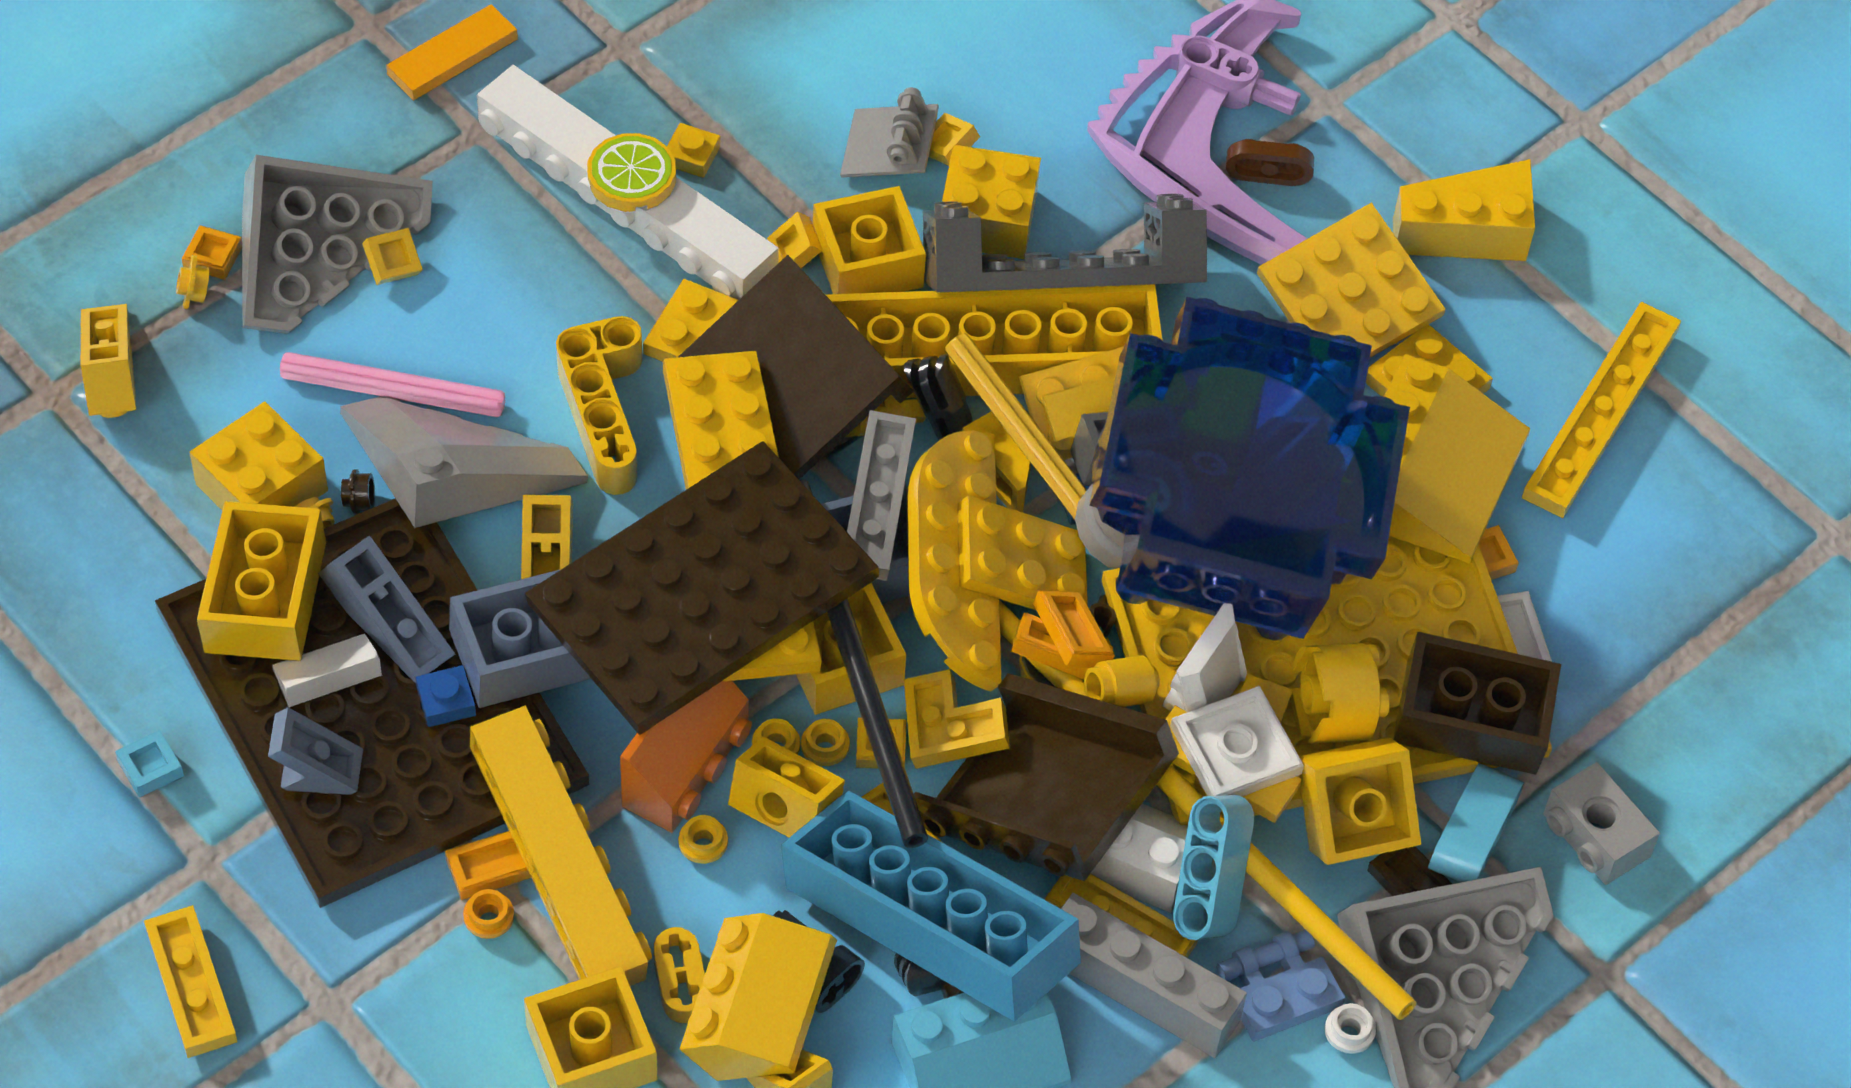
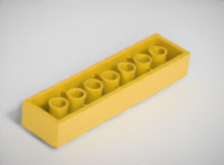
M1155 284L938 293L936 291L825 294L910 387L911 385L904 372V364L910 359L920 358L922 360L924 357L937 356L939 358L940 355L947 354L945 351L946 345L962 333L969 335L1013 394H1024L1019 379L1022 375L1154 338L1160 362L1165 359ZM949 357L965 395L979 396ZM913 392L907 398H916Z

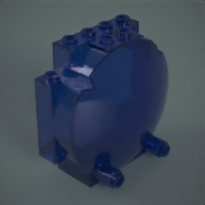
M1186 297L1176 317L1171 344L1163 342L1160 338L1153 335L1130 333L1119 357L1108 416L1099 434L1094 451L1092 466L1093 489L1089 506L1097 508L1101 522L1125 535L1119 576L1116 579L1117 593L1124 601L1131 604H1141L1148 599L1213 616L1218 613L1224 603H1228L1233 606L1236 622L1255 626L1260 635L1266 639L1280 640L1287 635L1304 639L1329 599L1331 584H1341L1348 574L1372 580L1386 557L1410 407L1396 404L1387 397L1364 395L1372 345L1357 342L1354 338L1346 335L1334 336L1315 331L1301 323H1285L1266 318L1263 314L1256 311H1240L1221 306L1211 299H1195L1191 297Z

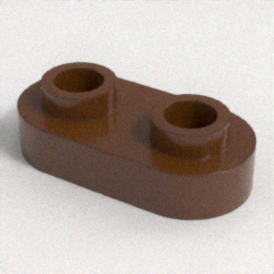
M1244 139L1233 143L1228 148L1226 170L1230 176L1240 181L1299 186L1309 182L1313 177L1314 155L1306 147L1295 143L1286 144Z

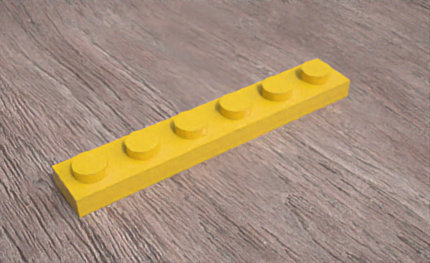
M1644 302L1639 303L1526 484L1522 499L1564 518L1677 334L1682 320Z

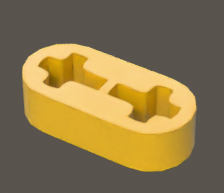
M672 927L662 931L654 941V966L665 1014L671 1020L678 1023H688L705 973L699 943L695 935L687 929ZM679 946L681 953H683V967L675 968L673 956L669 953V947ZM680 983L687 984L688 994L692 997V1003L689 1005H682L681 999L678 998V984Z

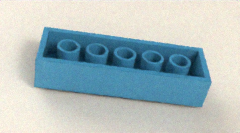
M849 790L781 844L785 885L788 890L1014 1022L1081 963L1078 918L928 835L927 842L919 847H905L895 816Z

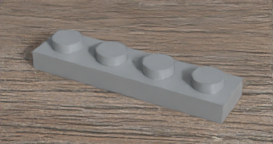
M870 410L847 533L879 566V578L877 579L887 581L916 418Z

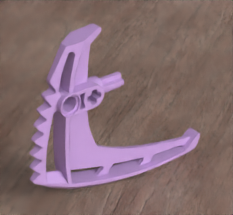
M1236 0L1193 22L1190 26L1189 36L1172 35L1171 47L1155 46L1153 52L1154 59L1139 60L1137 67L1139 73L1124 74L1123 84L1125 88L1110 90L1109 99L1112 104L1100 105L1098 107L1100 119L1088 122L1087 131L1107 159L1154 202H1157L1158 194H1183L1184 198H1192L1193 204L1207 209V237L1262 265L1308 238L1261 207L1230 181L1210 159L1211 134L1216 117L1222 106L1231 109H1242L1246 106H1251L1256 101L1290 116L1294 114L1301 98V93L1264 79V70L1258 68V63L1253 56L1275 29L1297 27L1300 22L1301 12L1276 0ZM1219 28L1210 38L1206 37L1214 30ZM1168 69L1176 70V78L1151 114L1136 147L1113 131L1124 113L1141 94ZM1144 157H1146V158H1148L1149 160H1151L1153 163H1155L1157 166H1159L1160 168H1162V169H1163L1164 171H1166L1168 174H1170L1171 176H1173V177H1174L1175 179H1177L1179 182H1181L1182 184H1184L1186 187H1188V188H1189L1190 190H1192L1194 193H1196L1197 195H1199V197H1197L1196 195H1194L1193 193H1191L1190 191H1188L1187 189H1185L1183 186H1181L1180 184H1178L1177 182H1175L1173 179H1171L1170 177H1168V176H1167L1166 174H1164L1162 171H1160V170L1157 169L1155 166H1153L1151 163H1149L1147 160H1145ZM1217 209H1221L1222 211H1224L1225 213H1227L1228 215H1230L1231 217H1233V218L1236 219L1237 221L1233 220L1232 218H1230L1229 216L1225 215L1224 213L1220 212V211L1217 210Z

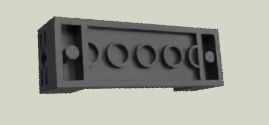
M1158 194L1157 202L1144 203V254H1140L1139 249L1113 250V257L1104 258V256L1096 255V251L1081 250L1070 251L1069 259L1052 257V253L1031 252L1025 253V261H1015L1014 259H1007L1006 254L982 255L981 217L971 212L968 206H962V202L955 201L935 202L934 210H923V247L926 252L924 283L938 293L1207 282V209L1193 204V199L1184 198L1183 194Z

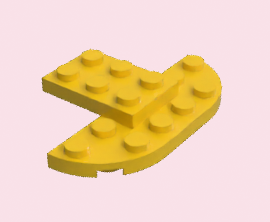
M975 430L955 432L939 440L927 452L921 455L912 470L907 495L908 574L912 608L924 636L927 637L931 634L938 646L947 655L948 658L943 662L969 683L991 692L1002 681L999 599L1036 610L1033 602L1038 591L1080 592L1088 606L1086 548L1079 538L1078 530L996 504L995 434Z

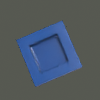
M463 665L415 677L428 727L476 716L475 703Z

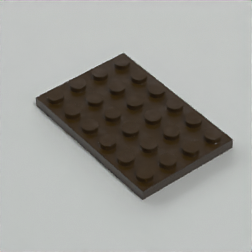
M762 441L525 592L527 604L635 731L641 735L879 578V566L766 443Z

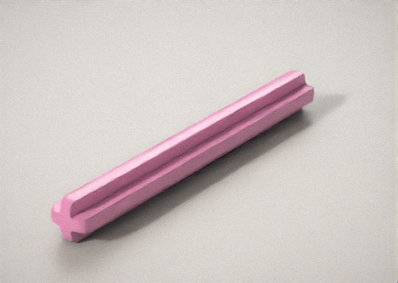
M291 352L284 353L280 363L281 377L293 381L376 396H387L398 400L492 417H500L505 407V393L496 389Z

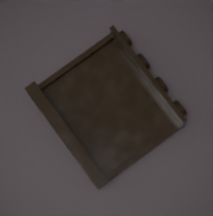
M789 255L782 259L678 356L688 357L747 351L757 352L778 457L798 479L802 478L869 415L870 410L874 411L890 395L901 404L914 392Z
M1008 673L998 685V689L1006 706L1010 748L966 758L936 798L915 792L914 797L925 829L938 837L948 836L963 841L977 850L987 849L1005 855L1014 862H1027L1045 868L1056 876L1066 875L1085 882L1178 756L1179 752L1165 719Z

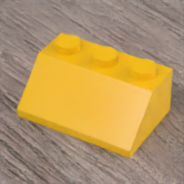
M765 913L724 918L679 1050L716 1081L794 1073L837 939L831 934Z

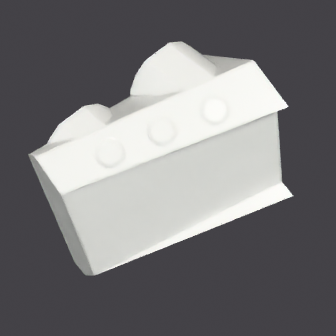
M1224 603L1178 668L1170 685L1172 688L1162 705L1169 711L1176 705L1186 712H1190L1223 700L1232 695L1240 681H1245L1247 670L1238 636L1237 624H1235L1232 604Z

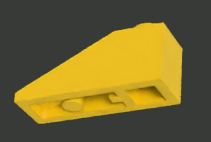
M127 304L81 309L80 366L89 416L101 415L106 418H114L126 414L127 411L136 410V389Z
M523 495L521 579L563 569L572 563L573 500L571 495Z

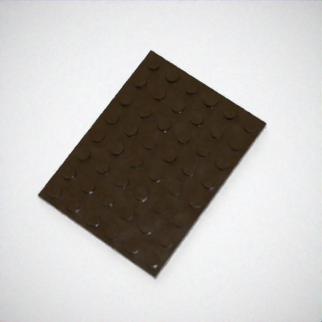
M395 498L324 528L326 546L321 570L362 540L371 536L455 653V655L430 673L462 666L449 630L450 597L477 591L478 589L438 523L435 522L414 528ZM320 575L303 654L365 634L378 654L382 676L288 707L272 665L285 660L204 653L197 617L206 579L155 600L159 616L319 908L505 824L503 816L470 749V727L526 705L532 720L540 719L547 731L550 747L546 749L552 762L560 761L565 768L570 782V788L566 790L568 795L590 785L588 772L540 693L479 708L469 683L475 703L476 716L428 727L416 683L346 613ZM290 708L363 748L357 792L353 794H335L282 789L281 781L284 765L268 757L275 714Z

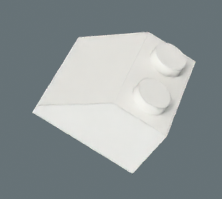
M1141 804L1091 874L1135 899L1171 913L1175 906L1188 825H1180L1174 816Z

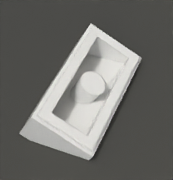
M365 634L303 654L301 661L285 660L272 665L288 707L382 676L378 654Z

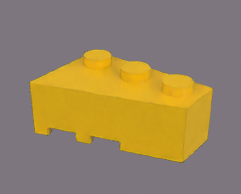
M1528 159L1400 186L1393 215V234L1408 255L1526 261L1535 231L1531 160Z

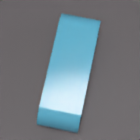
M1478 763L1437 843L1428 869L1460 883L1480 879L1517 804L1524 782Z
M1239 795L1205 796L1198 799L1192 806L1173 912L1176 930L1181 936L1189 940L1224 937L1230 934L1236 926L1254 826L1252 806L1245 798ZM1221 810L1223 811V814H1224V824H1223V826L1221 825V822H1220V812H1221ZM1213 859H1214L1215 864H1216V873H1215V875L1213 874V871H1212V861H1213ZM1204 909H1206L1208 914L1207 924L1203 918Z

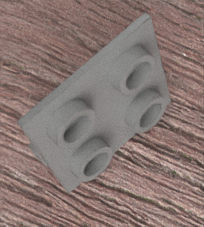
M909 87L899 94L898 106L855 109L841 168V178L925 173L939 105H926L921 92L916 88Z

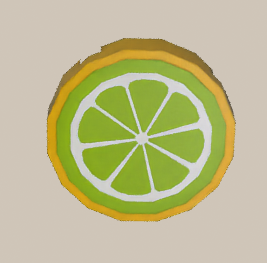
M623 133L605 139L593 149L587 161L588 182L594 197L607 207L623 212L636 211V207L646 205L647 209L658 206L670 196L676 184V161L670 149L658 139L641 133Z

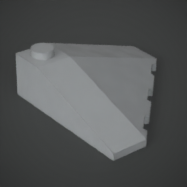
M255 155L245 172L243 195V328L284 334L290 333L303 322L301 318L317 305L323 307L349 287L348 281L365 268L369 271L371 270L362 244L366 238L409 228L410 233L417 235L430 224L433 181Z
M387 396L340 406V414L414 528L523 500V495H542L585 484L588 480L586 472L569 448L565 446L541 442L524 437L519 433L490 425L484 426L433 409L409 405Z
M1541 867L1356 903L1337 914L1340 928L1417 1002L1415 1008L1407 1017L1398 1020L1355 978L1365 1009L1368 1010L1375 1021V1036L1394 1088H1454L1460 1076L1454 1071L1467 1049L1476 1050L1495 1016L1490 1014L1489 1011L1502 989L1505 991L1511 990L1529 957L1523 953L1535 932H1544L1554 916Z

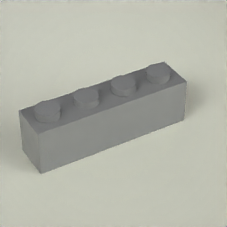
M1072 893L1061 909L1079 919L1081 963L1069 974L1216 1058L1241 1021L1247 992L1077 894Z

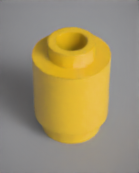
M1143 655L1100 661L1093 668H1089L1084 676V691L1087 697L1121 707L1150 703L1154 699L1160 684L1157 668Z

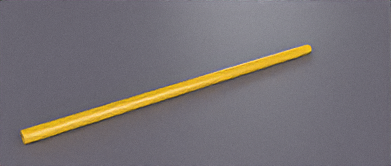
M999 600L1000 634L1013 645L1020 619ZM1026 658L1055 687L1086 696L1084 681L1081 678ZM1172 765L1169 766L1156 784L1188 816H1190L1192 806L1196 801L1204 797ZM1220 813V822L1223 826L1224 816ZM1250 843L1246 872L1398 1020L1407 1017L1413 1011L1417 1002L1253 843Z

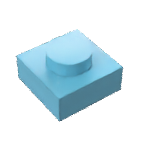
M160 730L115 751L120 767L139 798L184 777L180 762Z

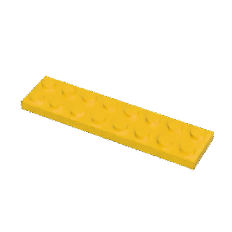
M756 351L664 359L663 374L686 489L762 441L778 457ZM813 621L724 679L723 682L820 672L822 661Z

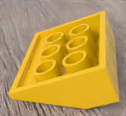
M1405 354L1342 480L1336 518L1353 524H1363L1382 534L1470 564L1529 436L1530 428L1449 368Z

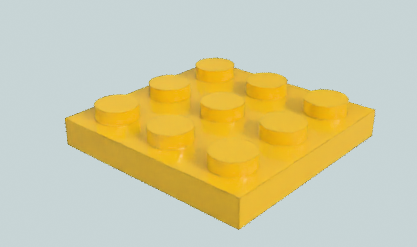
M1372 202L1260 265L1257 270V275L1320 367L1330 356H1344L1350 369L1441 318L1446 310Z

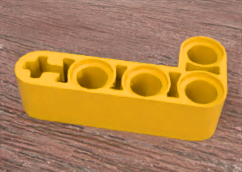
M617 316L570 327L562 331L556 340L558 376L595 481L601 490L612 495L629 492L637 482L636 445L612 379L631 375L642 364V332L640 325L632 318Z

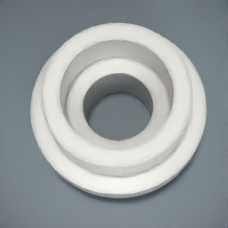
M1353 1003L1344 1004L1335 1008L1328 1015L1325 1023V1035L1329 1043L1337 1050L1349 1054L1360 1053L1369 1048L1373 1043L1376 1035V1024L1371 1014L1364 1007ZM1347 1026L1356 1029L1358 1035L1346 1034L1341 1029Z

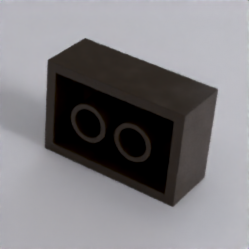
M1417 632L1407 661L1393 740L1406 746L1536 775L1548 749L1561 664Z

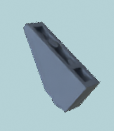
M368 536L339 556L318 573L346 613L415 683L416 676L430 673L455 655L371 536Z

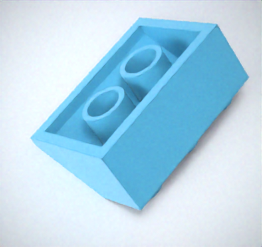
M961 993L893 1016L891 1044L910 1088H1059L1071 1084V1075L1057 1014L1048 993L1015 1022L966 993Z

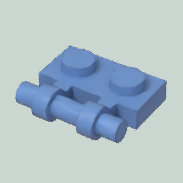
M1306 930L1291 934L1289 931L1273 936L1272 942L1253 950L1249 947H1244L1234 951L1232 958L1217 963L1216 967L1219 977L1226 981L1240 977L1245 986L1240 988L1247 992L1241 1021L1253 1042L1332 1012L1335 1008L1344 1005L1345 996L1324 958L1319 957L1307 963H1304L1299 953L1315 947L1313 936ZM1280 961L1285 971L1264 979L1259 969Z

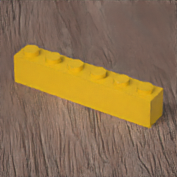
M525 705L471 726L470 749L579 980L622 966L630 986L646 980L648 961L652 959L648 941L642 931L634 933L627 918L631 916L628 900L621 888L614 890L607 874L611 873L607 856L600 845L593 847L586 833L590 831L588 817L580 803L573 805L566 791L570 788V782L560 761L553 763L546 749L550 747V741L540 719L533 721Z

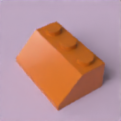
M721 681L641 735L636 733L620 756L623 808L671 833L674 832L683 818L689 820L694 815L701 800L700 793L708 782L713 784L719 779L727 762L726 756L733 746L740 747L745 742L752 727V722L748 720L749 699L733 681Z

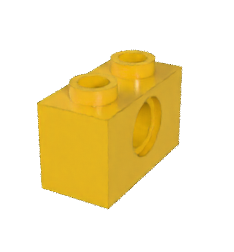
M763 736L736 759L728 805L789 838L842 795L845 779Z

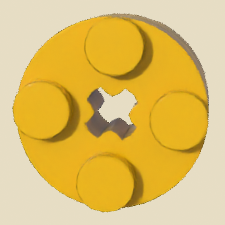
M1363 643L1303 646L1298 650L1292 672H1301L1300 687L1291 688L1293 689L1291 698L1298 731L1302 737H1310L1308 743L1367 741L1374 736L1379 717H1386L1389 712L1388 692L1384 687L1380 688L1377 672L1379 668V652L1376 645Z

